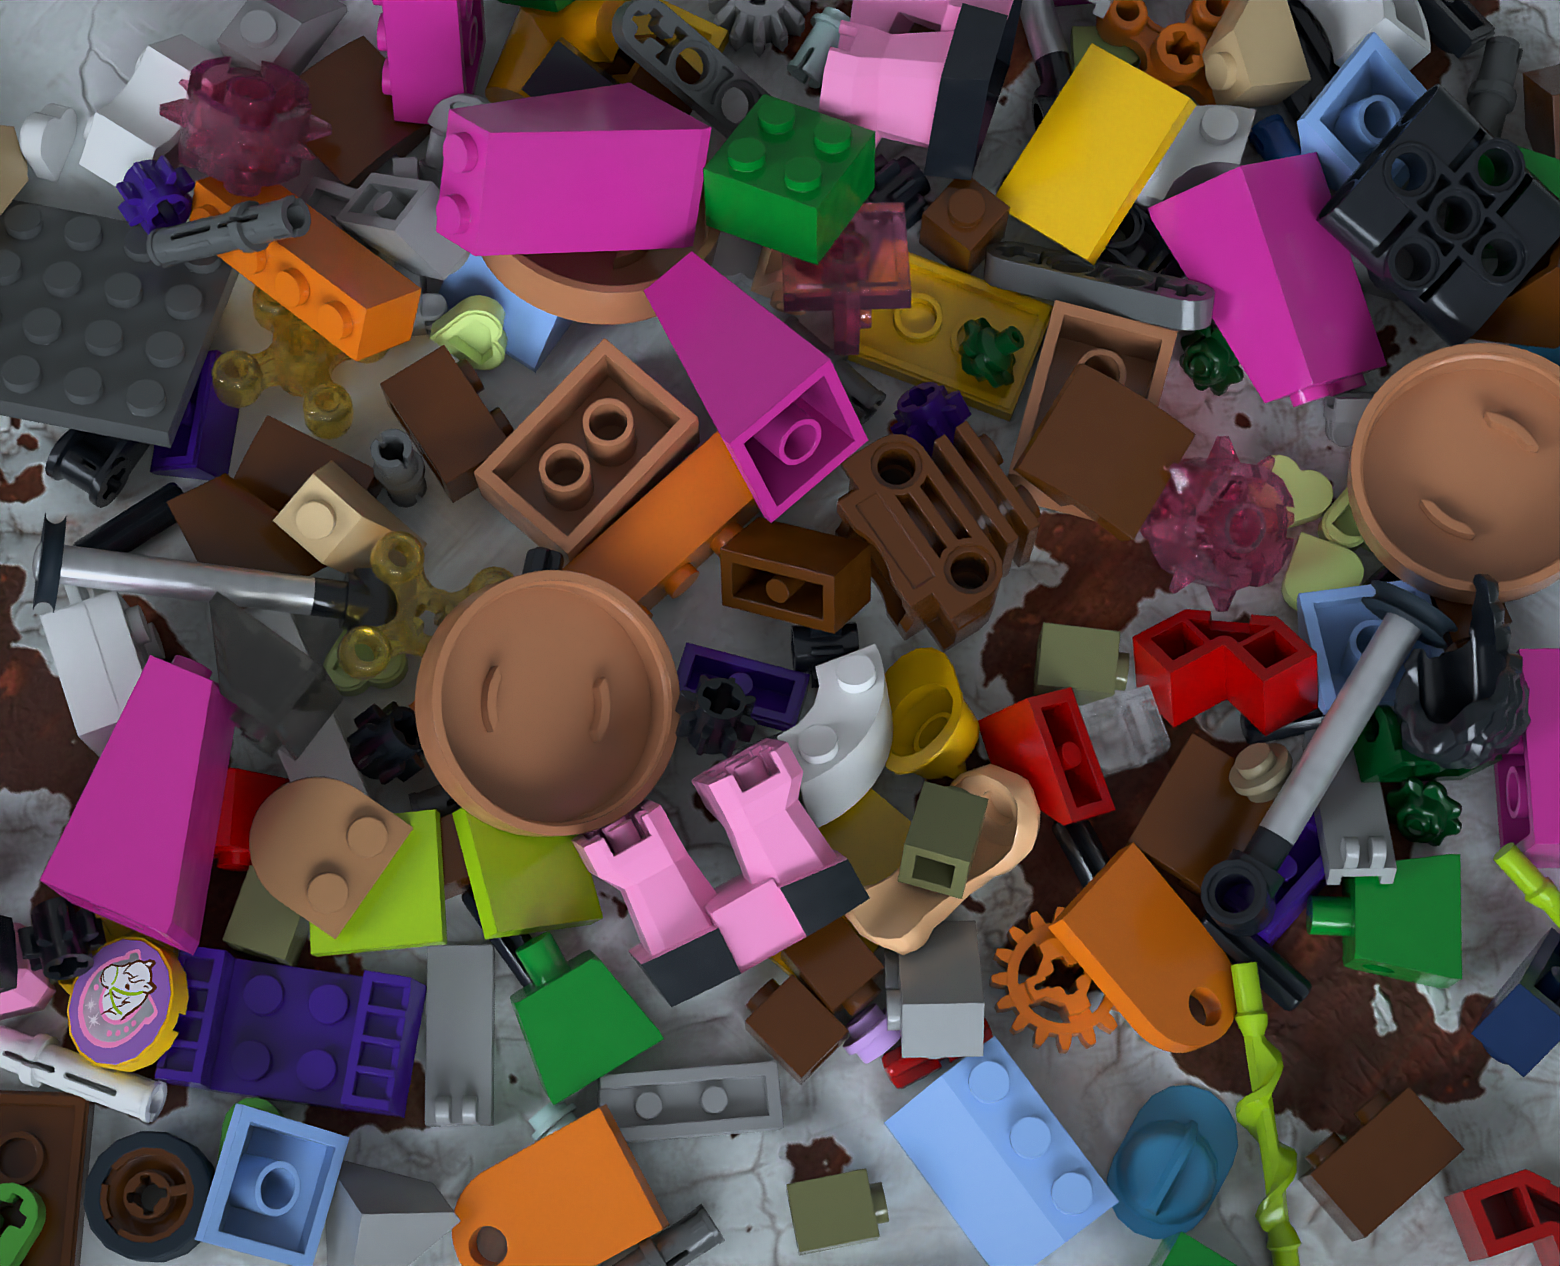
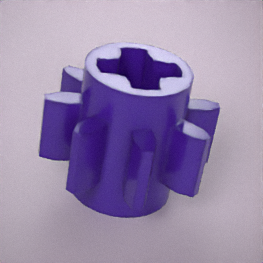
M161 155L157 161L149 159L135 162L126 172L123 182L116 184V188L125 200L118 206V209L130 227L140 223L147 235L156 228L185 223L190 216L193 201L188 192L194 189L195 182L183 166L174 169L165 156Z
M926 382L912 387L899 398L897 402L898 410L893 413L898 423L894 424L890 429L893 434H903L914 438L932 458L934 441L945 434L953 444L956 427L965 422L972 414L959 390L948 394L944 385L939 386L934 382Z

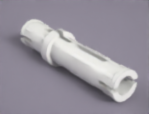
M0 1025V1068L19 1074V1079L22 1083L37 1088L47 1084L80 1096L88 1101L96 1102L140 1118L141 1121L146 1123L155 1121L162 1111L167 1097V1084L165 1082L155 1081L133 1072L97 1067L78 1052L59 1046V1041L56 1037L45 1033H39L33 1037Z

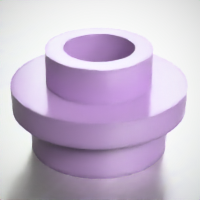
M873 1003L859 1012L845 1026L849 1030L850 1036L844 1042L843 1048L849 1055L856 1053L867 1064L885 1053L901 1038L900 1030L888 1031L886 1008L881 1010L876 1003Z

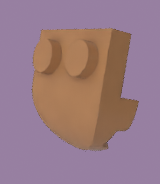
M325 776L305 777L283 784L261 803L254 815L249 831L250 859L258 879L273 897L336 939L413 830V827L360 790L341 780Z

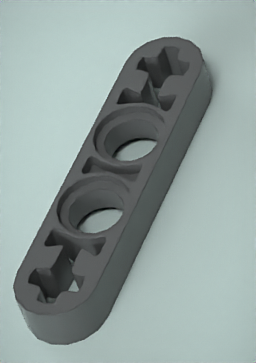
M630 0L624 2L616 10L612 19V34L618 46L725 138L728 139L741 123V121L738 123L731 122L722 111V98L730 88L736 87L745 94L748 101L746 115L763 94L771 96L663 2L659 0ZM650 14L652 19L649 21L648 27L651 32L661 40L672 38L674 34L677 36L676 39L665 48L651 37L637 40L634 35L637 32L638 26L632 20L633 16ZM686 48L696 51L703 63L701 77L694 84H687L682 81L676 71V59L679 53ZM662 51V53H661V55H660V57H659V60H658V59L656 58V55H657L659 52Z
M996 242L988 245L986 248L983 278L989 285L1000 289L1052 301L1059 300L1177 330H1201L1209 327L1212 322L1215 291L1206 284L1103 260H1097L1092 265L1076 254L1022 242Z

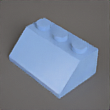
M996 1036L984 1043L983 1056L964 1058L884 1122V1125L988 1266H1034L1119 1202Z

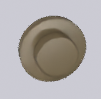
M1279 743L1252 744L1242 750L1236 757L1235 764L1229 774V781L1237 793L1247 796L1252 802L1263 803L1273 800L1277 797L1292 772V756L1287 748Z

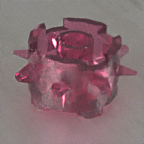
M232 56L204 60L191 69L189 80L181 79L178 82L187 91L186 98L159 105V115L181 126L178 144L179 162L224 182V188L229 193L237 196L254 197L260 194L262 186H273L288 182L300 175L302 159L313 161L315 158L305 147V142L332 134L331 124L311 114L312 104L308 100L310 89L308 84L292 71L264 60L261 61L260 71L242 67H230Z
M1217 436L1208 458H1184L1179 464L1173 463L1170 465L1171 478L1144 521L1140 532L1145 539L1149 540L1150 549L1161 568L1173 576L1169 586V590L1172 593H1177L1190 583L1205 585L1215 610L1224 612L1228 611L1237 590L1248 586L1260 587L1274 581V576L1282 569L1293 548L1294 538L1286 537L1287 528L1294 523V513L1288 511L1286 507L1294 508V502L1282 478L1272 472L1275 463L1274 457L1269 455L1255 465L1240 463L1229 436Z

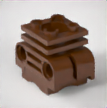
M967 420L956 427L953 444L945 434L934 441L932 458L914 438L903 434H889L877 439L841 463V468L850 481L849 492L838 498L837 513L842 521L835 530V535L871 544V581L882 596L887 617L904 641L926 628L943 653L980 630L989 621L1001 579L1009 574L1012 560H1014L1018 567H1021L1030 560L1040 527V522L1037 518L1041 516V513L1030 492L1021 484L1017 487L1012 485L999 466L1004 461L995 443L984 433L977 436ZM959 585H968L974 589H965Z

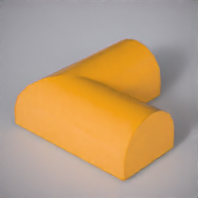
M575 0L559 12L520 6L486 86L485 97L490 103L530 97L521 90L561 37L593 62L612 63L619 48L612 34V19L616 10L626 1Z

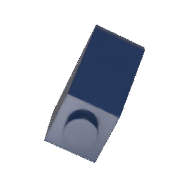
M1553 928L1541 938L1491 1000L1471 1032L1474 1037L1482 1042L1483 1047L1492 1058L1502 1064L1511 1066L1523 1077L1560 1042V934Z

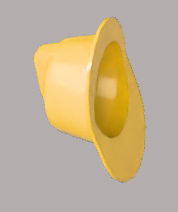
M933 647L916 648L901 656L885 673L893 716L892 745L885 766L889 771L898 775L915 773L925 779L932 780L948 776L955 780L961 773L967 772L965 761L974 750L979 738L980 726L974 712L963 698L954 666L947 655Z

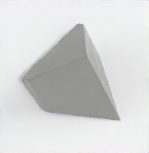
M343 1160L326 1217L327 1266H409L461 1220L432 1182Z

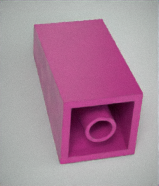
M631 83L449 109L446 138L443 143L444 159L440 195L436 206V232L474 256L691 247L694 243L704 180L703 168L706 166L712 127Z
M1317 152L1241 165L1148 208L1152 222L1188 280L1206 284L1215 291L1212 319L1264 403L1290 397L1293 407H1298L1327 396L1334 397L1366 386L1363 374L1387 366L1350 252L1316 221L1322 208L1332 198Z
M691 251L644 290L648 301L763 516L771 523L868 441L830 358Z
M150 655L40 881L76 906L194 955L200 942L237 712L223 695L220 684L210 679L213 672L204 665L180 655H175L172 663Z

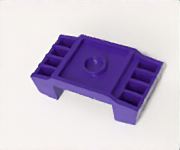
M197 947L194 955L182 950L179 951L178 960L186 973L189 1000L186 1015L179 1013L177 1024L173 1029L179 1032L171 1048L158 1059L154 1077L155 1081L160 1080L171 1085L286 1103L405 1117L427 991L426 985L411 977L364 970L363 976L236 959L226 950Z

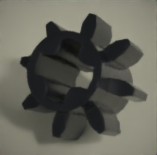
M879 154L875 158V188L860 207V210L876 228L885 230L897 223L905 233L922 219V214L925 211L924 207L928 205V201L924 197L931 191L929 181L923 175L922 170L908 157L901 156L897 160L892 159L888 162L882 154Z
M847 622L835 634L802 625H791L793 670L811 674V688H819L815 666L859 650L856 622Z
M701 675L695 693L682 690L679 695L675 711L681 716L675 732L676 736H687L689 743L696 749V754L699 756L704 753L710 755L722 753L726 758H730L737 740L742 742L751 741L757 724L750 717L756 698L755 696H745L744 691L735 683V678L733 677L729 679H709L706 675Z
M392 701L383 709L374 703L353 719L358 730L347 737V742L350 743L349 752L351 760L364 776L370 779H379L382 785H386L396 777L404 783L425 767L419 757L424 752L417 732L415 711L408 707L398 706L395 701Z
M64 897L48 899L38 904L31 912L33 926L23 927L17 931L23 959L30 960L31 970L37 971L42 969L44 976L53 980L72 979L88 972L94 964L92 951L98 950L107 943L101 918H96L95 913L72 904Z

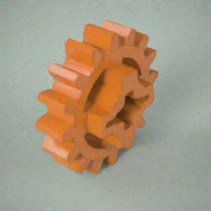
M1064 907L1056 908L1052 922L1065 909ZM1036 911L1031 913L1028 918L1030 930L1028 934L1015 926L1009 929L1006 936L1014 950L997 948L993 960L1006 968L1005 972L993 974L989 979L990 987L1005 989L1006 996L1002 997L995 1004L996 1013H1005L1012 1010L1017 1017L1009 1031L1016 1035L1026 1027L1033 1030L1032 1047L1035 1049H1039L1047 1037H1052L1056 1039L1059 1054H1066L1070 1048L1072 1037L1076 1036L1086 1049L1091 1048L1096 1043L1093 1028L1097 1026L1100 1030L1111 1034L1118 1025L1109 1011H1119L1103 994L1100 1005L1093 1013L1091 1012V1004L1086 994L1090 984L1094 981L1048 928L1051 923L1046 924L1041 915ZM1032 948L1034 951L1033 957L1037 964L1035 974L1019 984L1018 971L1020 962L1026 952ZM1053 966H1057L1062 974L1071 972L1077 974L1083 971L1070 987L1069 995H1066L1065 990L1061 986L1053 988L1047 986L1040 989L1053 973ZM1040 1005L1058 1012L1063 1023L1047 1020L1036 1014L1032 1008Z

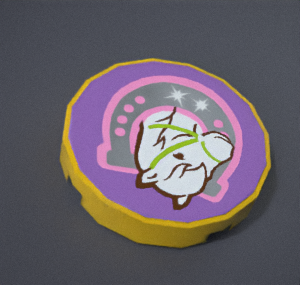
M123 936L105 943L92 954L94 960L93 967L85 974L75 978L69 997L67 1016L69 1035L81 1056L97 1067L133 1072L152 1065L171 1048L179 1033L173 1029L177 1024L179 1013L186 1015L189 995L186 973L175 953L146 938Z

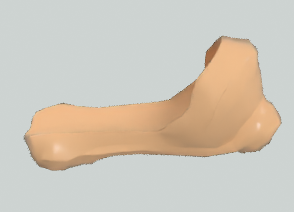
M993 764L961 773L950 786L959 787L970 794L989 799L980 840L962 899L898 882L899 867L887 878L875 884L863 886L870 899L845 914L857 932L873 943L903 956L912 953L924 946L933 929L944 921L970 894L994 877L1011 871L1033 849L1040 828V809L1033 788L1027 779Z

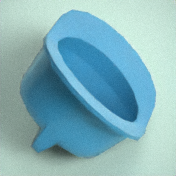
M1192 1085L1170 1086L1152 1095L1135 1117L1113 1157L1107 1175V1186L1119 1201L1112 1208L1117 1218L1134 1233L1151 1239H1165L1181 1231L1186 1233L1194 1229L1210 1209L1233 1165L1238 1149L1236 1123L1227 1106L1213 1093Z

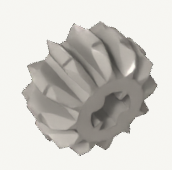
M708 0L709 11L716 15L713 18L714 24L728 30L730 45L734 48L735 52L749 42L753 44L754 53L760 57L764 53L765 44L771 42L783 52L785 47L788 46V35L801 37V33L805 29V18L803 16L810 12L811 0ZM761 1L765 2V4L755 5L754 2Z

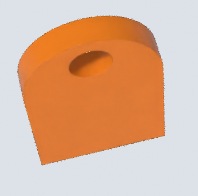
M1133 842L1120 849L1048 928L1143 1039L1159 1049L1172 1053H1187L1197 1050L1221 1038L1234 1020L1237 1008L1231 963L1224 950L1216 943L1199 919ZM1190 995L1202 1004L1206 1015L1205 1025L1196 1021L1191 1014L1189 1008Z
M607 1104L486 1169L471 1180L461 1193L454 1212L461 1221L452 1228V1239L456 1255L462 1266H596L663 1230L670 1224ZM483 1226L495 1227L505 1236L507 1253L501 1262L489 1261L479 1252L477 1236Z

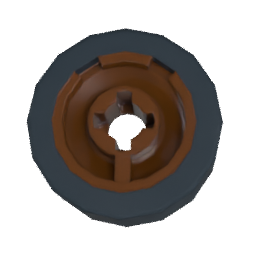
M140 1131L118 1139L98 1156L86 1179L83 1205L90 1229L107 1249L131 1260L164 1263L188 1254L201 1242L195 1240L215 1174L213 1164L197 1146L167 1132ZM156 1184L159 1188L166 1190L167 1197L160 1198L153 1207L154 1211H150L142 1204V1193L148 1186Z

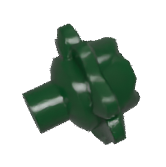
M983 317L976 321L971 319L965 322L964 330L966 336L959 347V354L962 356V370L968 375L974 376L978 382L987 380L994 388L1014 383L1012 368L1016 363V359L1013 353L1024 347V338L1021 332L1014 326H1009L1000 332L993 328Z
M1210 324L1205 329L1195 330L1193 334H1187L1181 338L1180 344L1184 354L1180 356L1179 363L1183 371L1193 380L1197 390L1204 391L1210 388L1214 395L1221 396L1227 392L1231 384H1236L1243 380V370L1238 366L1240 363L1219 328L1214 329Z
M1412 777L1407 779L1401 788L1390 790L1386 796V801L1391 806L1386 813L1389 822L1397 825V829L1402 836L1406 837L1410 842L1428 843L1434 847L1440 846L1445 837L1460 833L1462 823L1457 817L1462 812V806L1459 802L1447 796V789L1440 782L1428 781L1423 784L1419 779Z

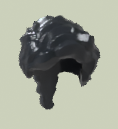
M1476 574L1473 579L1476 596L1471 610L1472 620L1469 627L1470 640L1468 643L1455 651L1444 652L1440 656L1430 659L1422 648L1413 649L1403 664L1406 671L1396 689L1394 712L1402 720L1403 749L1415 756L1435 762L1442 768L1472 769L1488 761H1493L1499 754H1507L1512 747L1518 744L1520 736L1525 733L1531 722L1528 713L1530 688L1523 674V657L1509 648L1511 630L1504 623L1505 608L1498 598L1499 585L1489 574Z

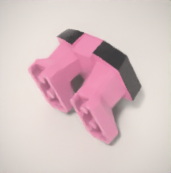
M853 0L850 22L844 20L840 22L838 48L830 47L818 112L875 131V149L882 137L928 148L923 174L925 176L971 180L1010 65L1023 0ZM914 23L938 31L909 33Z
M765 738L710 767L691 780L705 807L725 828L742 871L741 874L716 888L711 886L687 853L661 804L648 799H644L633 810L617 821L600 829L579 834L571 840L588 872L621 891L641 943L628 952L658 993L671 1007L740 975L870 899L849 860L840 852L832 850L798 800L803 770L786 741Z

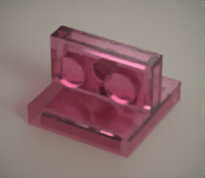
M904 202L864 203L818 265L781 253L784 312L832 311L834 355H859L860 329H871L872 309L911 308V278Z

